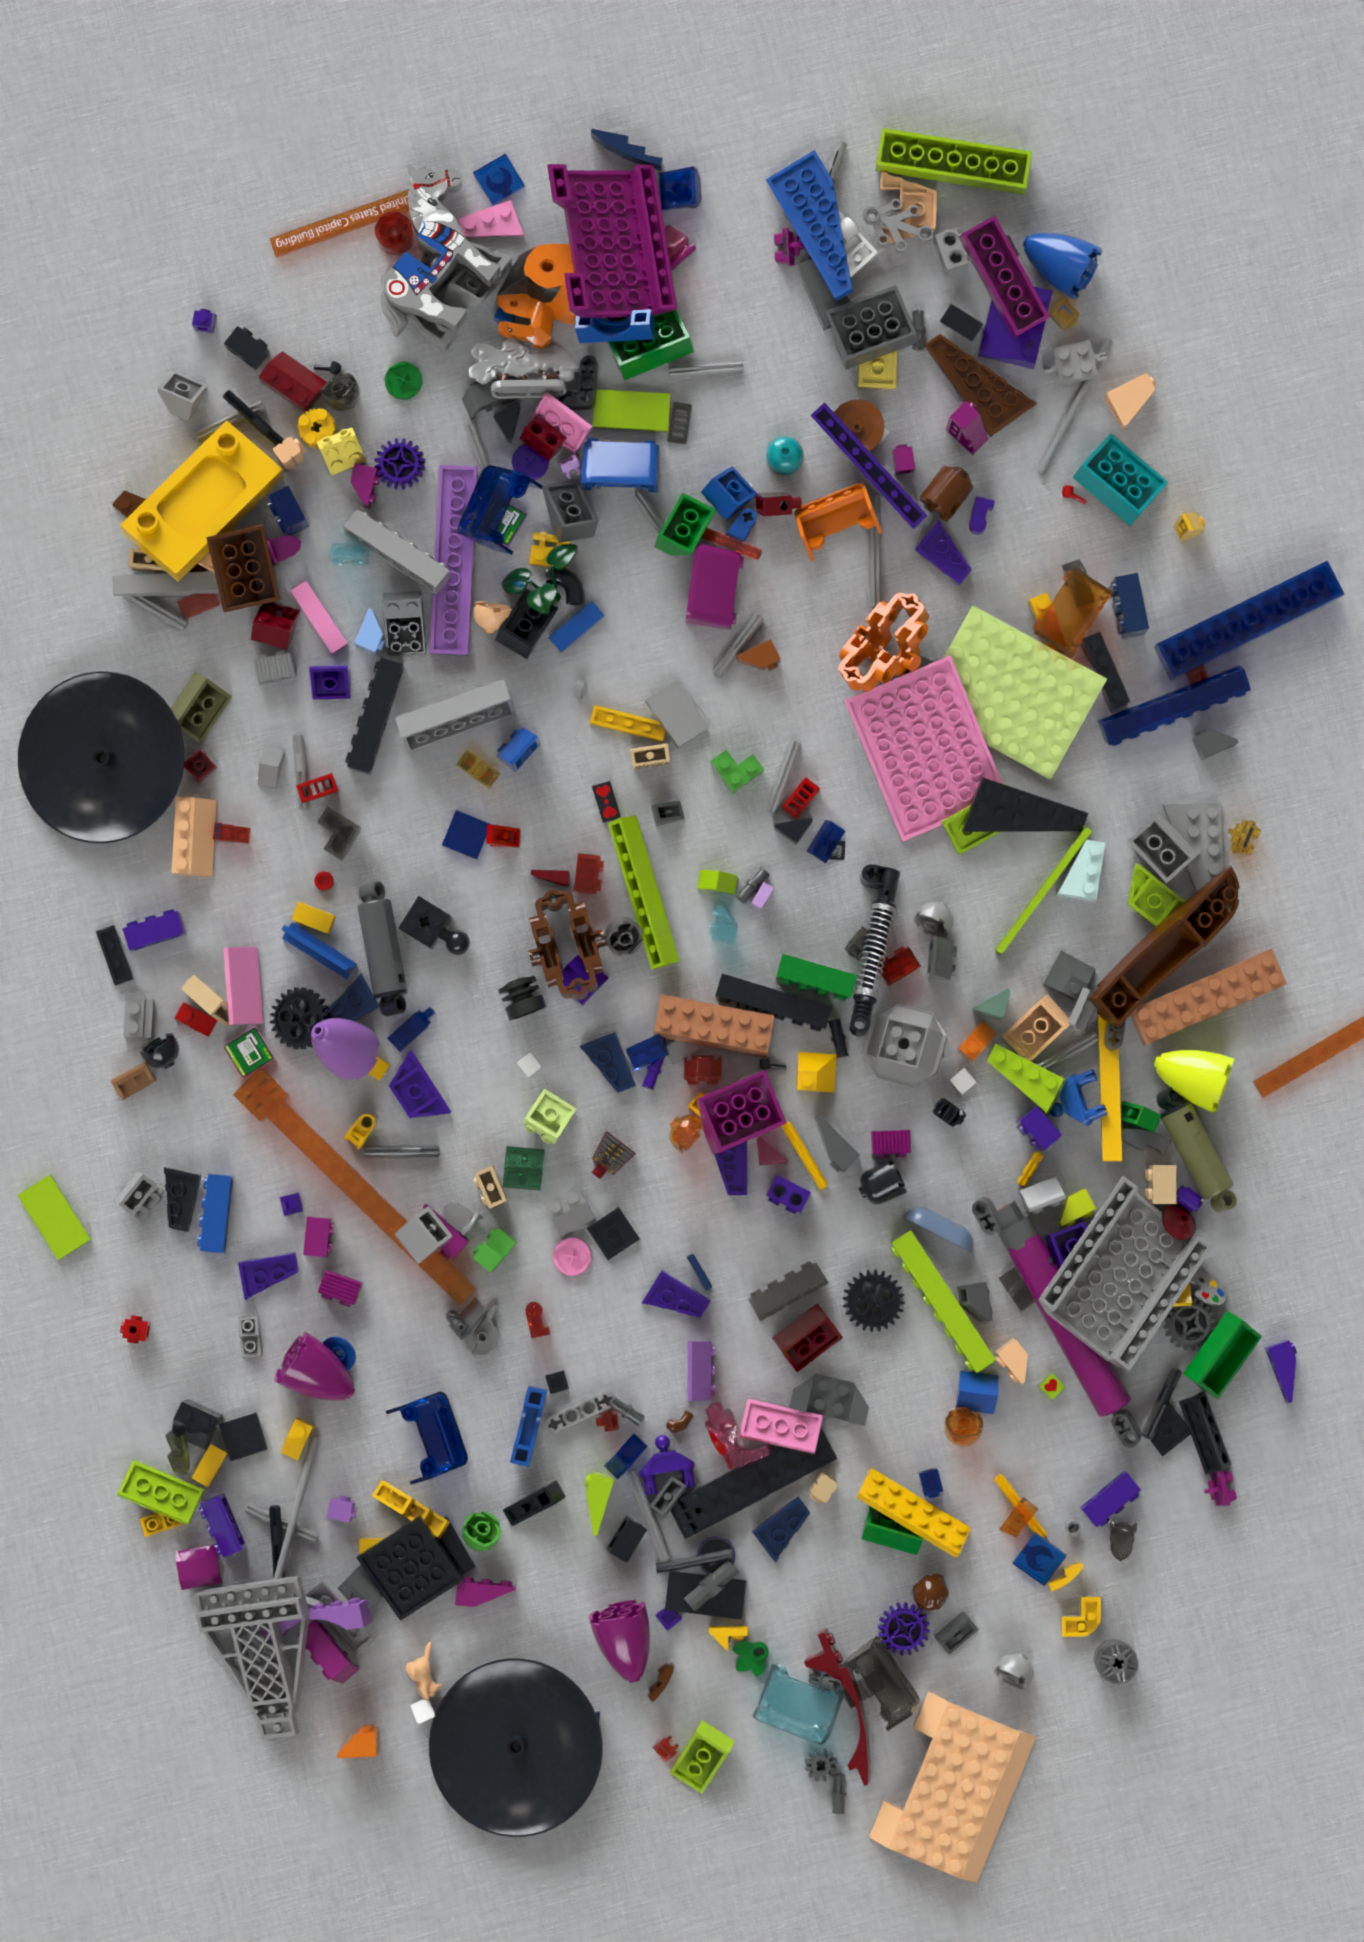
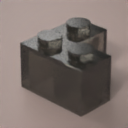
M328 806L317 822L320 826L333 833L323 849L342 861L362 828Z

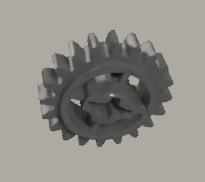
M1192 1298V1306L1172 1307L1173 1311L1168 1313L1169 1318L1164 1319L1168 1324L1164 1325L1163 1328L1169 1329L1165 1336L1172 1335L1169 1342L1174 1343L1177 1341V1348L1183 1344V1349L1187 1351L1190 1345L1191 1350L1195 1351L1196 1345L1201 1348L1203 1346L1202 1342L1205 1343L1207 1337L1211 1334L1210 1331L1215 1329L1212 1323L1217 1322V1320L1211 1319V1316L1215 1313L1207 1312L1210 1306L1206 1305L1203 1307V1301L1200 1300L1196 1304V1298ZM1194 1308L1192 1313L1187 1316L1179 1314L1184 1309ZM1200 1313L1202 1314L1205 1321L1204 1327H1202L1199 1323ZM1175 1320L1181 1325L1180 1335L1175 1329ZM1187 1320H1188V1321H1191V1320H1192V1324H1194L1193 1328H1192V1327H1189V1328L1187 1329V1327H1188V1325L1186 1324V1321H1187ZM1193 1332L1201 1334L1195 1339L1186 1340L1188 1335Z

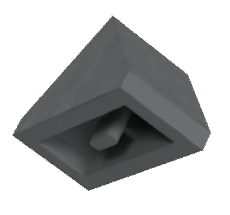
M680 801L651 805L656 827L685 819Z

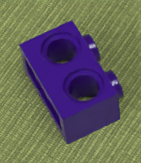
M776 1175L766 1196L769 1197V1202L777 1206L779 1203L786 1205L785 1210L796 1214V1212H802L811 1192ZM778 1185L782 1186L785 1190L784 1195L781 1197L775 1196L773 1192L774 1188ZM794 1194H798L802 1198V1202L798 1206L791 1203V1197Z

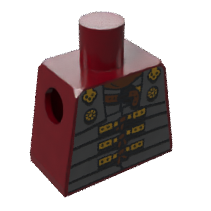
M787 492L756 493V512L763 517L791 515L792 509H798L802 506L801 497H792Z
M606 1131L592 1157L598 1164L591 1173L599 1179L603 1177L607 1170L614 1175L636 1153Z

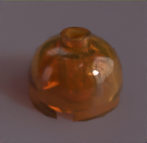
M684 1115L680 1119L676 1117L670 1123L672 1128L669 1132V1140L682 1154L683 1149L687 1151L701 1136L698 1132L700 1129L704 1131L702 1121L693 1115Z
M955 1408L948 1413L945 1419V1435L954 1445L961 1447L970 1446L981 1436L984 1425L983 1419L977 1412H970L969 1408Z

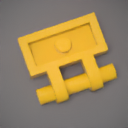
M541 531V533L533 532V540H540L539 546H531L529 565L551 566L547 563L546 559L553 548L545 547L546 541L555 542L557 546L571 544V541L559 543L556 535L547 534L544 531Z

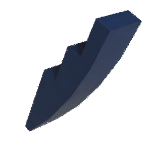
M591 129V138L607 150L639 165H654L656 170L661 171L663 158L645 155L646 147L628 144L629 136Z

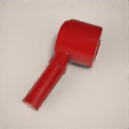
M1065 485L1063 487V497L1072 498L1084 505L1086 504L1087 500L1073 493V486Z

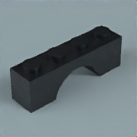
M1101 632L1083 638L1080 644L1087 660L1091 663L1096 673L1107 678L1102 687V695L1109 711L1111 712L1128 705L1130 699Z

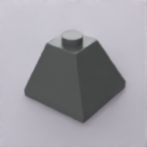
M1061 950L1043 984L1077 1002L1083 987L1087 988L1095 968Z

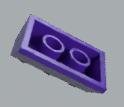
M224 1493L200 1504V1513L203 1519L206 1518L208 1521L207 1529L210 1536H214L217 1542L214 1545L219 1555L222 1554L224 1558L247 1547Z

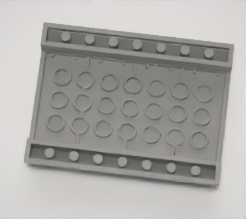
M1122 1176L1038 1301L1050 1317L1103 1359L1130 1371L1212 1249V1246L1198 1235L1192 1236L1187 1240H1178L1172 1237L1163 1226L1162 1212L1136 1192L1138 1187L1125 1176Z

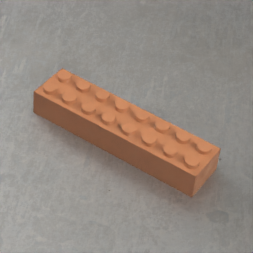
M1270 949L1142 1004L1132 1012L1130 1017L1144 1046L1284 986L1287 982L1273 950Z

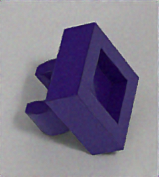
M299 1193L279 1197L284 1216L303 1212Z

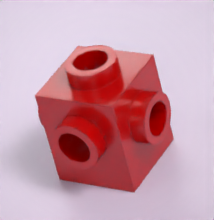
M131 1315V1318H126L125 1322L121 1323L120 1333H123L122 1338H126L128 1343L138 1344L139 1341H148L151 1321L142 1320V1316Z

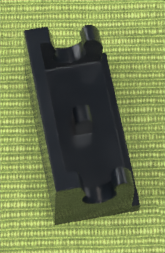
M950 304L940 320L942 324L971 342L983 326V323L953 304Z
M626 1515L606 1549L609 1553L628 1563L646 1533L647 1528Z

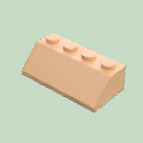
M176 797L172 874L213 877L214 834L217 813L216 800Z

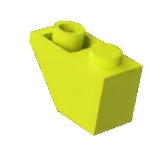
M1086 1188L1066 1197L1058 1221L1059 1226L1065 1225L1067 1228L1076 1223L1075 1219L1081 1216L1085 1219L1093 1215L1092 1211L1096 1207Z

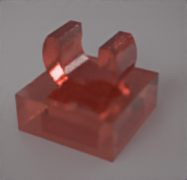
M1204 665L1185 673L1193 691L1211 683Z
M617 1411L603 1412V1417L596 1418V1426H604L605 1432L618 1430Z
M672 1736L663 1738L652 1746L664 1762L677 1754L675 1750L679 1747L678 1743L673 1747L669 1744Z

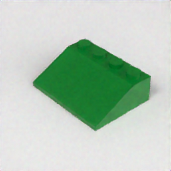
M677 310L653 316L655 322L654 339L607 342L624 381L694 352L690 336ZM628 317L622 318V319L617 320V321L625 320V319H627Z

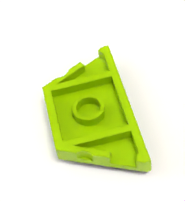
M1136 863L1133 869L1127 905L1156 927L1185 900L1140 864Z

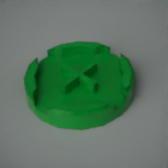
M406 361L391 365L384 378L385 387L389 394L400 400H407L416 396L421 390L423 383L419 369Z

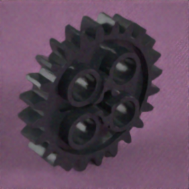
M294 987V992L291 989H287V994L281 993L282 1000L275 999L278 1005L272 1006L275 1013H270V1016L274 1017V1020H271L270 1023L275 1024V1027L271 1030L278 1032L275 1038H281L280 1043H286V1047L291 1048L293 1046V1049H299V1047L306 1049V1046L312 1047V1029L317 1023L326 1020V1017L331 1015L330 1013H325L329 1006L322 1005L325 999H319L320 994H314L313 989L307 991V988L304 987L301 990L298 987ZM303 1000L304 1007L300 1009L299 1004ZM287 1012H289L290 1018L288 1021H286L285 1015ZM312 1016L315 1017L314 1024L310 1023V1018ZM298 1027L301 1030L299 1036L296 1035V1029Z
M877 1269L874 1270L873 1274L867 1270L866 1276L859 1272V1279L853 1276L854 1284L847 1283L850 1290L844 1289L848 1296L842 1297L843 1300L847 1301V1304H844L843 1307L849 1308L845 1315H852L849 1321L857 1320L855 1326L858 1327L860 1324H863L862 1330L864 1331L869 1326L870 1332H873L874 1327L877 1328L878 1332H881V1326L888 1329L887 1323L889 1322L895 1325L893 1318L900 1319L897 1312H903L904 1310L899 1308V1306L905 1304V1302L900 1301V1298L905 1295L898 1292L902 1289V1286H895L898 1280L891 1282V1274L884 1277L885 1271H882L878 1275ZM865 1283H870L873 1286V1290L869 1294H865L862 1290ZM880 1284V1289L876 1296L879 1302L873 1305L871 1315L867 1317L871 1302L868 1301L869 1297H874L876 1287ZM884 1289H888L891 1292V1297L888 1300L881 1298V1292ZM860 1301H864L867 1305L864 1312H858L856 1309V1304ZM879 1307L885 1311L884 1317L880 1319L874 1315V1311Z

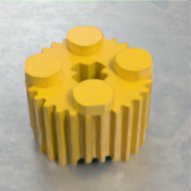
M313 408V411L309 409V412L306 411V414H302L298 420V434L302 442L311 447V449H320L318 441L324 437L337 434V427L333 417L322 408H317V410ZM319 426L320 432L316 433L314 429Z

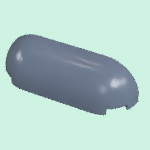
M924 1207L912 1208L904 1214L903 1218L970 1253L972 1252L973 1238L966 1228Z

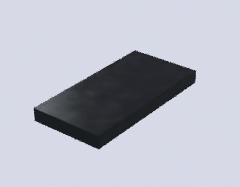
M677 1571L669 1572L665 1610L742 1620L746 1580L732 1578L716 1596L709 1598L699 1609L694 1611L684 1597L694 1590L707 1575Z

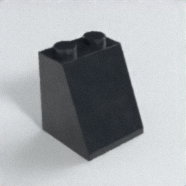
M190 1399L181 1401L173 1419L171 1435L207 1450L223 1414Z

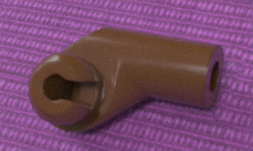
M685 1410L680 1420L674 1421L671 1419L666 1423L667 1429L673 1433L685 1430L694 1414Z

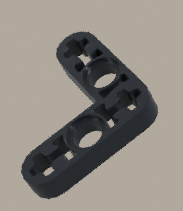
M587 355L581 359L578 390L567 391L565 395L559 397L561 403L568 396L573 398L570 404H564L570 410H590L595 406L598 379V363L595 357ZM589 362L592 363V365H590V373H588V369L586 367V365H588ZM592 379L593 383L590 386L586 387L583 385L584 380ZM585 392H588V397L590 399L587 401V403H584L583 401L586 400Z

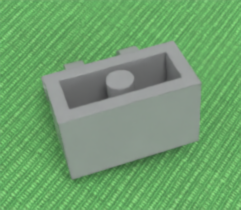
M138 1170L114 1201L133 1216L139 1210L140 1212L136 1218L142 1222L146 1216L150 1215V1210L156 1202H160L165 1190L159 1186L153 1192L158 1185ZM150 1196L151 1198H150V1199L147 1201V1203L143 1206L144 1202H145V1201L147 1200V1198Z

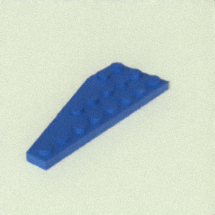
M813 150L767 178L766 181L836 301L853 292L834 182L816 151Z

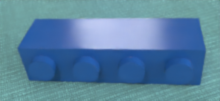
M208 1174V1178L205 1177L204 1179L206 1197H202L201 1207L204 1208V1216H200L199 1227H202V1234L198 1235L197 1246L200 1247V1251L225 1253L234 1176Z

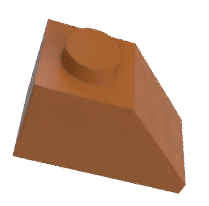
M771 639L736 655L739 663L763 671L766 669L771 671L779 666L778 663L781 662Z

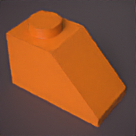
M982 1020L957 1050L972 1062L997 1032Z

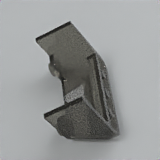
M878 1636L869 1640L846 1659L843 1664L844 1668L848 1667L852 1673H860L881 1703L880 1715L885 1722L888 1721L885 1727L887 1731L914 1714L920 1698Z

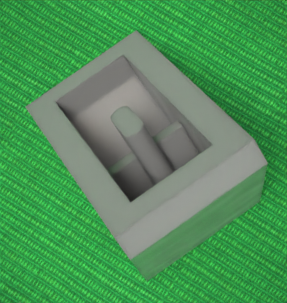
M265 748L259 763L258 785L277 788L285 751Z

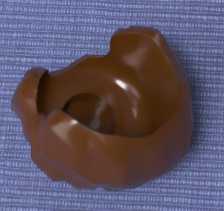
M941 1574L925 1575L913 1586L914 1601L917 1606L927 1611L940 1609L945 1604L949 1595V1589Z

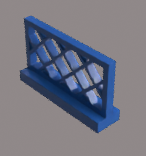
M293 922L289 927L284 925L281 929L285 932L282 939L346 980L357 965V963Z

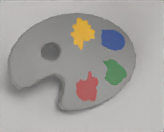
M1197 1270L1190 1280V1283L1199 1287L1195 1292V1296L1206 1304L1213 1306L1222 1305L1226 1300L1223 1287L1208 1273Z

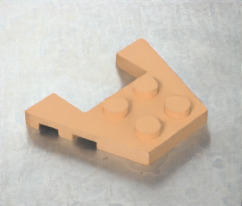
M881 171L880 190L900 191L902 206L899 213L909 209L911 205H917L920 209L919 215L916 218L909 217L901 222L917 228L929 226L935 231L937 191ZM911 209L910 212L916 214L917 210ZM882 227L884 234H887L889 237L888 244L895 242L888 227ZM898 230L902 240L915 236ZM884 237L880 238L882 243L887 241Z

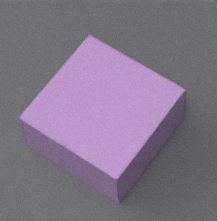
M763 882L751 905L762 910L774 888Z

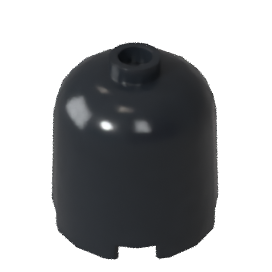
M892 1158L865 1171L861 1175L860 1183L862 1187L858 1189L862 1197H867L873 1204H882L907 1193L898 1169H895L894 1165H892L894 1164Z

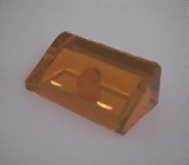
M1023 1497L999 1530L1017 1538L1038 1511V1508Z

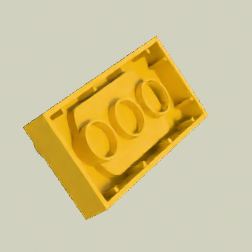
M226 420L120 524L122 533L179 582L209 552L206 537L230 531L284 478L283 469Z

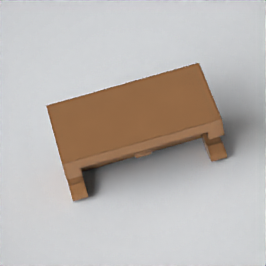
M143 1062L112 1079L110 1082L119 1097L124 1100L157 1080L148 1064Z

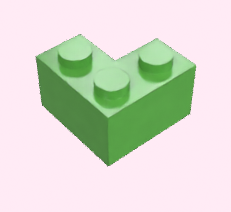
M727 750L711 760V765L732 794L764 772V768L754 754L738 765Z
M493 1228L487 1235L489 1240L484 1245L482 1243L479 1244L473 1251L475 1254L473 1259L490 1273L496 1269L517 1243L501 1228L497 1230Z

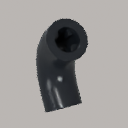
M546 566V583L552 584L550 566ZM554 568L556 583L565 590L566 604H585L583 584L578 576L567 568L562 570Z

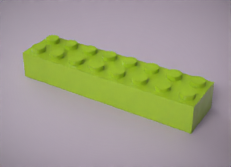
M882 128L875 171L1024 195L1027 188L1032 151Z

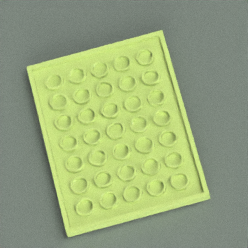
M972 605L944 657L949 655L952 657L986 744L1051 780L1107 678Z

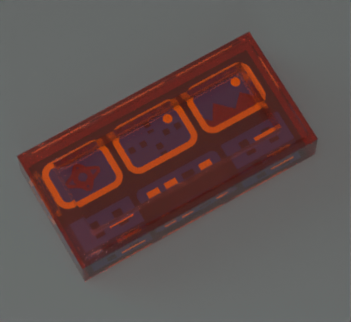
M214 593L194 594L177 601L185 620L220 606Z

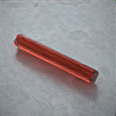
M706 528L701 537L756 560H759L762 555L761 549L709 528Z

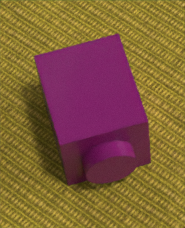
M906 444L896 446L892 451L895 475L914 473L915 463L912 446L907 447Z

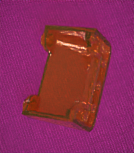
M1076 568L1072 571L1068 569L1063 577L1065 582L1042 619H1037L1032 626L1034 635L1070 659L1073 658L1078 650L1077 646L1082 643L1083 638L1098 614L1114 593Z

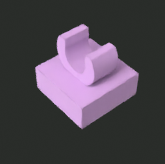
M575 454L557 461L561 471L565 473L568 479L571 478L569 472L572 469L578 475L580 474L578 467L581 465Z

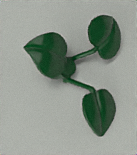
M563 544L554 547L549 552L546 561L551 565L552 584L545 583L539 587L532 580H529L532 575L530 570L518 568L507 574L501 586L507 594L516 595L526 589L527 583L531 584L535 590L531 591L527 597L528 605L539 613L549 615L551 606L558 603L561 599V595L556 589L558 585L555 580L554 568L556 570L566 568L573 560L578 546L575 544Z

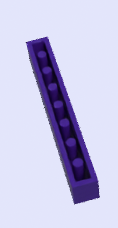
M825 402L810 415L913 529L928 516Z

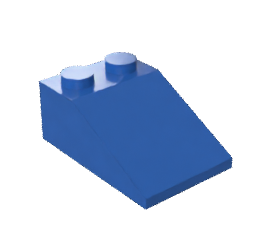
M524 727L520 730L516 729L511 734V740L508 744L503 743L497 750L499 752L497 757L513 772H516L540 745L538 736Z

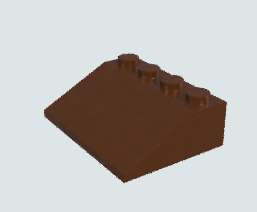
M262 523L206 537L223 612L280 600Z

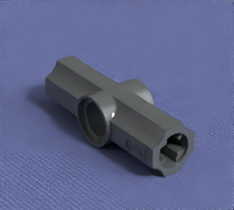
M729 1560L725 1561L713 1573L711 1572L703 1578L699 1585L684 1599L696 1611L709 1598L716 1596L724 1588V1585L739 1573Z

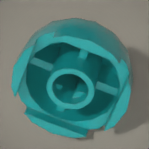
M778 437L767 448V465L776 474L784 476L793 474L802 465L803 449L799 442L792 437Z

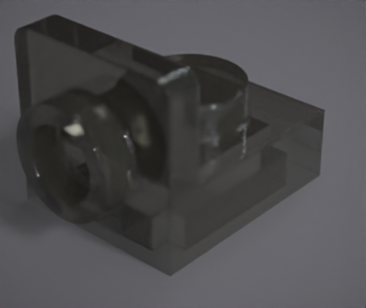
M863 926L845 947L848 954L857 960L863 957L862 952L865 951L863 946L866 945L864 941L867 939L865 935L869 933Z

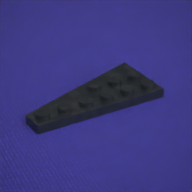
M981 776L962 831H1082L1089 813Z

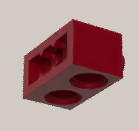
M536 415L524 427L519 439L547 461H550L562 449L567 438Z

